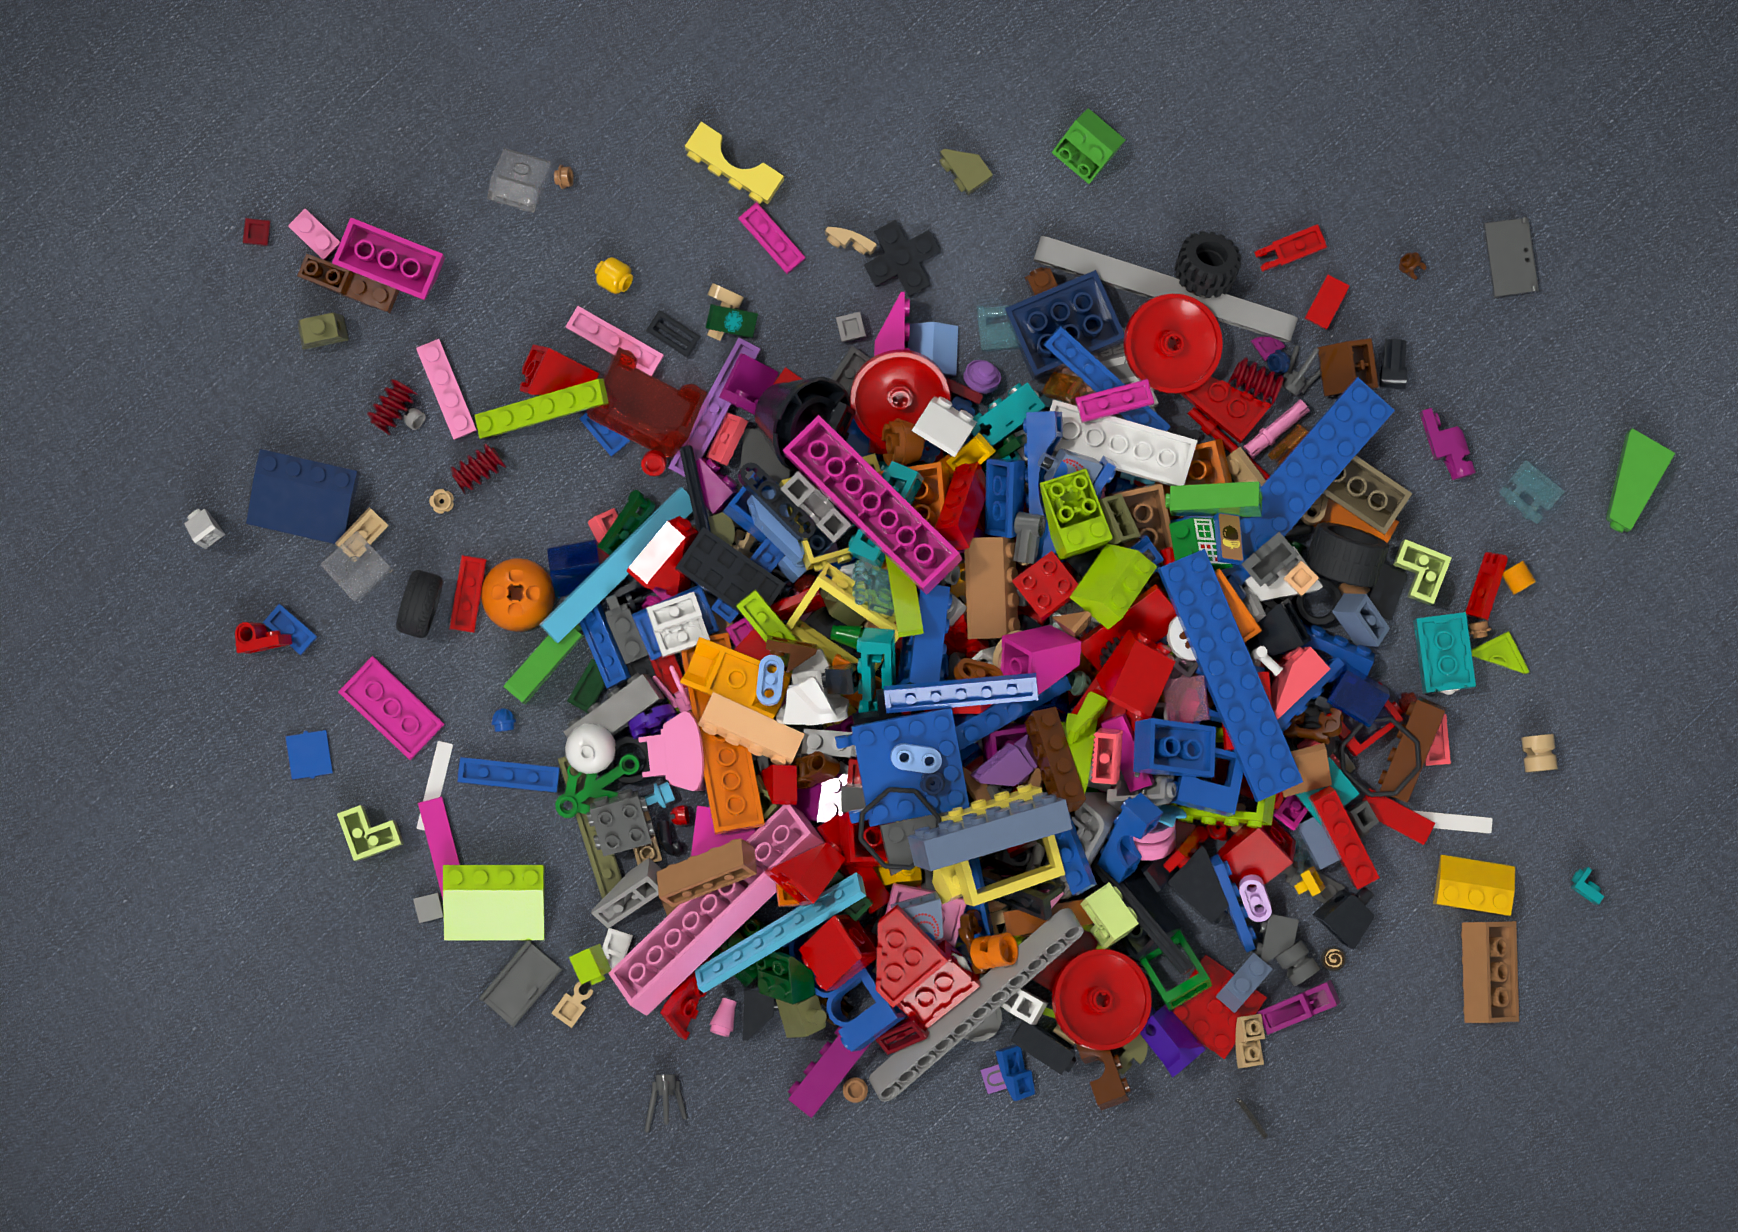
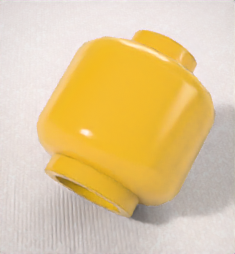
M610 257L605 261L599 262L595 269V274H597L596 282L600 287L611 293L625 292L633 281L631 268L620 260Z

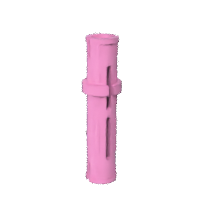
M1300 399L1265 429L1262 428L1254 439L1243 446L1247 454L1254 459L1267 446H1272L1276 443L1275 440L1310 412V409L1307 408L1308 406Z

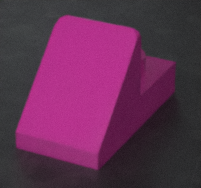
M1292 795L1284 799L1280 808L1275 810L1273 815L1294 831L1308 810L1296 795Z

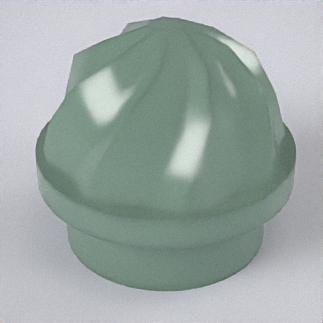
M1083 671L1071 672L1067 677L1072 687L1068 691L1075 696L1083 695L1091 685L1089 676Z

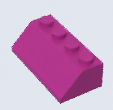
M350 218L332 264L425 300L438 278L445 257L442 253Z

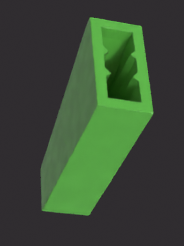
M1633 428L1628 430L1625 436L1606 520L1610 522L1609 526L1620 533L1631 531L1675 455L1673 451Z
M1260 482L1170 486V493H1166L1165 506L1170 508L1172 516H1214L1216 513L1239 515L1240 517H1262L1263 492Z
M576 625L559 643H556L548 635L503 687L526 705L582 639L583 635L579 633L582 628Z

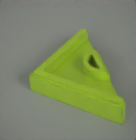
M1509 631L1471 649L1472 656L1523 674L1529 673Z

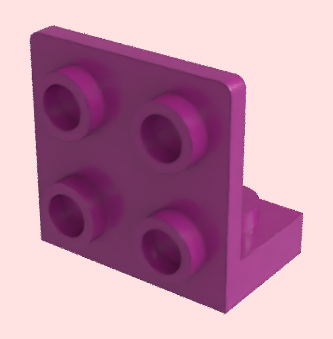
M740 353L719 398L755 416V409L759 398L767 388L774 384L778 372Z

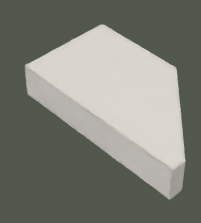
M609 928L602 949L611 969H613L627 955L633 935Z

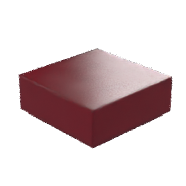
M245 218L243 244L268 246L271 221Z

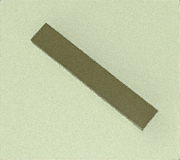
M566 756L558 758V762L567 786L569 776L567 768L570 763ZM571 767V773L573 775H578L579 772L573 767ZM582 773L578 777L575 794L584 789L587 774ZM589 797L581 803L590 805V803H594L593 800L596 798ZM577 813V822L603 899L620 882L622 876L615 854L603 856L602 850H597L593 837L597 835L595 826L590 827L587 814Z

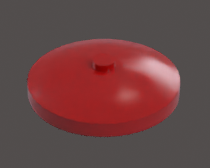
M1164 294L1149 299L1133 313L1124 334V353L1131 371L1140 381L1148 379L1151 389L1163 393H1183L1202 385L1214 373L1222 354V333L1216 317L1202 302L1184 294Z
M896 349L872 357L860 368L852 383L850 405L856 412L854 420L861 431L871 440L886 446V441H882V431L885 424H889V421H895L897 418L916 424L934 396L937 398L943 397L950 401V391L942 370L930 358L915 351Z
M1108 949L1090 950L1072 958L1059 972L1052 992L1053 1012L1062 1031L1078 1045L1098 1051L1120 1048L1135 1039L1148 1021L1151 1011L1150 986L1141 968L1128 956Z

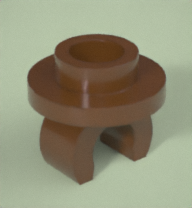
M1417 252L1407 253L1400 260L1399 270L1416 280L1418 277L1414 274V269L1418 266L1425 271L1426 265L1420 262L1421 256Z

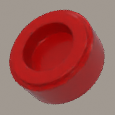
M657 450L645 453L641 461L642 470L649 476L661 475L667 465L665 455Z

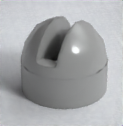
M411 408L408 409L409 413L407 415L404 414L403 418L408 427L416 430L424 423L426 416L420 410Z

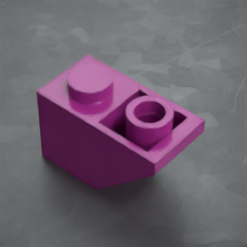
M698 458L696 465L705 506L713 514L722 513L739 492L735 488L737 483L728 475L724 476L719 471L720 466L712 458Z

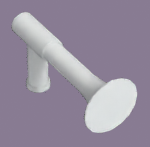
M1247 646L1255 666H1260L1262 662L1275 676L1283 670V667H1280L1267 654V649L1264 646H1260L1253 651Z

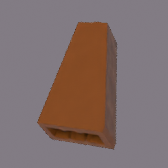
M1083 900L1057 903L1051 909L1053 916L1058 911L1069 908L1073 911L1082 927L1095 925L1080 905ZM1020 910L1003 912L1006 931L1015 939L1029 937L1046 922Z

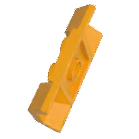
M699 637L692 660L680 683L709 696L713 692L774 720L787 693L792 673L784 671L780 701L773 706H765L759 702L756 694L760 661ZM771 665L768 667L767 671L769 673L776 672L777 667ZM772 690L765 692V696L768 698L774 695Z

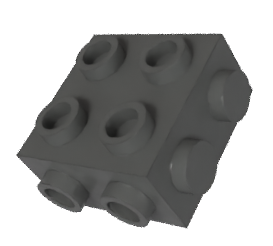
M632 789L623 790L618 793V796L612 798L602 796L594 799V803H590V812H586L590 827L595 826L597 835L593 836L597 850H602L603 856L652 843V835L655 834L652 820L647 821L645 812L648 811L645 796L640 797L638 790L633 792Z

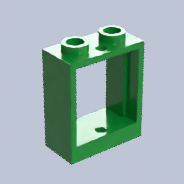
M1180 930L1177 931L1171 940L1176 945L1180 943L1198 972L1197 975L1166 992L1148 963L1163 952L1157 948L1139 961L1169 1011L1212 986L1209 976Z

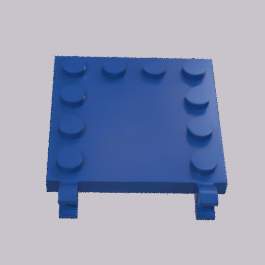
M943 708L851 726L852 734L835 737L838 749L852 745L855 746L865 806L870 804L886 788L900 787L918 790L938 813L949 812L957 807H962L963 809L970 807L952 708ZM907 743L935 748L942 758L941 766L937 771L943 775L942 779L945 781L944 789L937 795H928L920 787L924 773L901 770L895 767L891 761L890 754L897 744ZM902 753L899 757L900 761L908 760L909 755ZM929 756L925 758L924 762L926 765H931L934 759ZM932 780L930 784L934 785L935 781ZM890 792L865 814L864 821L868 820L871 827L932 815V813L914 793ZM863 809L848 811L851 823L859 822L860 813Z

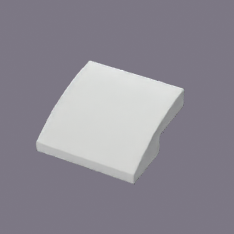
M694 592L646 608L663 658L696 647L699 637L710 641Z

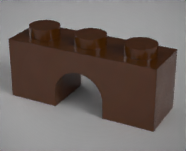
M1076 1043L1080 1057L1085 1064L1100 1061L1105 1065L1103 1075L1099 1079L1089 1082L1096 1103L1101 1111L1129 1101L1127 1093L1131 1092V1088L1127 1078L1121 1077L1119 1069H1122L1123 1066L1119 1055H1114L1112 1049L1091 1050Z

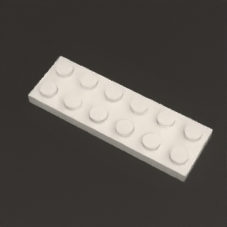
M1053 400L1050 411L1062 412L1063 438L1053 453H1058L1059 449L1063 448L1095 458L1098 461L1104 455L1113 461L1117 471L1169 486L1185 485L1197 440L1113 416L1081 423L1077 406Z

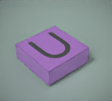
M999 1064L980 1070L988 1094L1007 1088Z

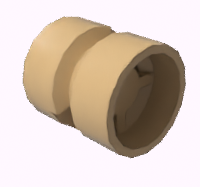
M1554 734L1521 738L1523 752L1527 753V756L1524 758L1525 772L1558 769L1556 755L1552 753V750L1555 748Z

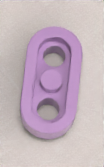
M1257 875L1243 877L1239 883V892L1248 917L1256 922L1267 920L1271 916L1272 907L1264 881ZM1254 884V885H1256V886H1254V887H1249L1248 885ZM1258 904L1263 905L1262 907H1259V908H1258V907H1255V905H1258Z

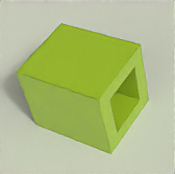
M600 944L569 957L581 985L589 981L591 985L597 984L605 980L604 974L612 970Z

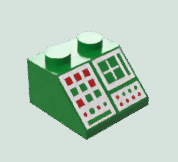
M1189 518L1169 524L1175 561L1205 549L1214 571L1219 568L1222 570L1233 567V564L1217 561L1214 518Z

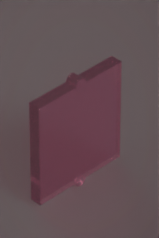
M1182 675L1180 678L1167 680L1164 687L1167 720L1192 723V721L1210 719L1204 675L1193 677Z

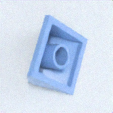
M938 322L910 324L909 350L930 358L938 365L944 375L956 376L958 326Z

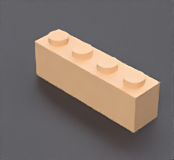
M714 692L698 723V726L702 727V730L711 735L718 734L732 745L738 746L740 744L748 748V751L754 755H764L770 758L771 762L776 765H791L805 735Z

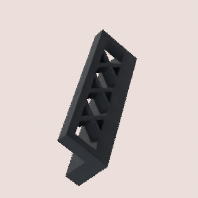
M990 856L980 860L985 886L1028 872ZM987 866H991L994 869L985 870L984 868H986ZM1009 874L1013 875V876H1008V877H1003V876H1001V875H1009ZM1048 880L994 900L1046 921L1052 916L1050 901L1063 892V885ZM1046 889H1049V890H1050V891H1048L1047 893H1043V892L1039 891V890H1046Z

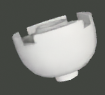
M583 724L575 728L567 738L565 745L566 758L570 765L578 772L585 774L599 773L606 769L614 759L615 740L610 731L598 724Z

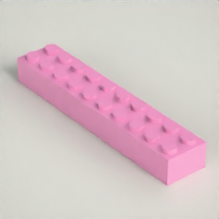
M784 804L765 822V826L760 827L746 840L747 843L755 848L756 875L678 905L608 973L630 1006L646 1016L651 1013L777 892L775 882L764 873L768 868L821 843H825L803 812L793 805Z

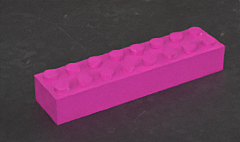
M819 415L783 449L786 457L926 595L963 560L960 553Z

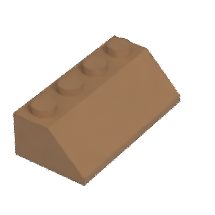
M973 538L970 548L965 549L968 639H1002L1003 635L1020 630V621L1018 619L1019 596L1017 588L1012 582L1018 576L1016 561H1013L1016 545L1015 538Z
M1516 921L1463 922L1461 938L1465 1023L1519 1022Z

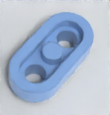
M776 655L765 656L759 664L756 694L759 702L765 706L777 704L782 697L785 667L782 659ZM771 665L777 667L774 673H769L767 669ZM767 690L774 692L771 698L765 696Z
M900 743L892 749L890 754L894 766L901 770L934 773L940 768L942 763L940 753L935 748ZM902 753L909 755L906 761H900L899 757ZM933 757V763L926 765L924 762L925 758Z

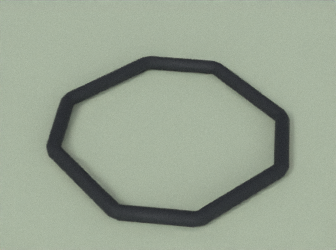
M1390 716L1366 717L1362 719L1339 747L1341 771L1370 797L1395 796L1399 794L1421 768L1419 740ZM1390 721L1415 743L1416 767L1395 791L1370 792L1346 771L1344 747L1366 722Z
M889 787L861 811L858 838L860 843L883 868L911 870L916 867L914 862L910 865L886 864L863 838L865 814L888 793L898 792L914 793L936 818V828L939 827L938 823L941 822V817L918 790L914 788Z

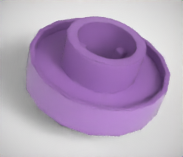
M984 360L972 361L964 372V381L967 386L978 393H992L997 389L1001 380L998 369L992 363Z

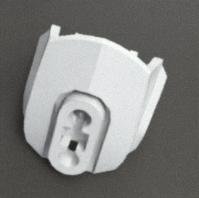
M818 648L814 656L793 669L791 675L792 684L787 689L786 704L783 705L776 715L778 723L818 725L839 722L848 717L849 699L840 694H828L827 688H823L821 675L825 673V668L830 666L822 649Z

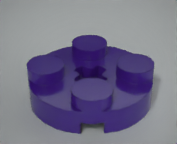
M673 705L657 706L652 708V713L645 715L642 712L633 717L628 722L633 739L643 737L648 733H651L652 736L661 734L663 724L677 716Z

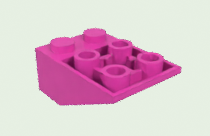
M901 292L875 340L874 356L889 350H909V348H905V341H909L910 324L905 323V317H909L910 298H905V292Z

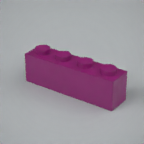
M841 1026L834 1032L837 1038L831 1044L827 1041L819 1051L822 1057L818 1062L811 1061L803 1071L807 1075L800 1083L796 1080L788 1090V1093L791 1095L788 1100L810 1118L815 1115L869 1046L867 1045L861 1051L854 1052L846 1049L841 1042V1035L838 1032L842 1028Z

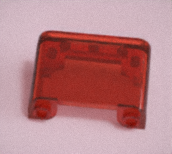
M619 347L602 378L604 379L609 403L587 409L588 417L650 450L660 451L665 457L675 456L680 447L689 438L707 392L695 384L683 385L679 390L636 369L638 361L634 354L629 350Z

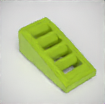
M1093 692L1088 693L1069 730L1067 738L1069 744L1072 745L1104 713L1108 702L1105 697Z

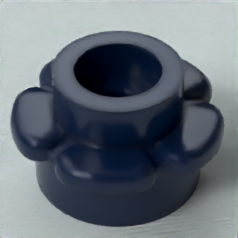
M1279 349L1275 350V353L1268 356V367L1271 371H1275V373H1285L1289 369L1290 358L1285 352Z
M938 771L924 773L920 782L922 791L927 792L931 796L937 795L945 787V781L942 779L943 775ZM932 780L935 781L934 785L930 784Z

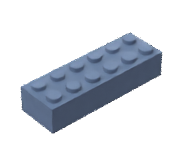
M1043 792L1033 795L1032 800L1025 802L1024 799L1011 801L1009 806L1005 808L1000 806L987 808L985 810L986 813L978 816L977 813L966 814L962 816L961 821L947 820L940 822L937 828L923 827L916 829L915 834L907 836L914 866L933 871L1071 830L1073 828L1066 799Z

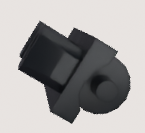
M628 574L625 577L628 585L620 589L617 585L606 597L615 594L620 606L626 603L627 608H631L633 613L638 612L636 605L644 602L643 596L651 593V591L643 587L635 578Z

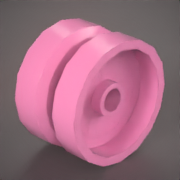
M1176 821L1173 827L1158 822L1157 826L1142 839L1133 837L1135 846L1142 856L1141 860L1153 861L1171 854L1176 846Z

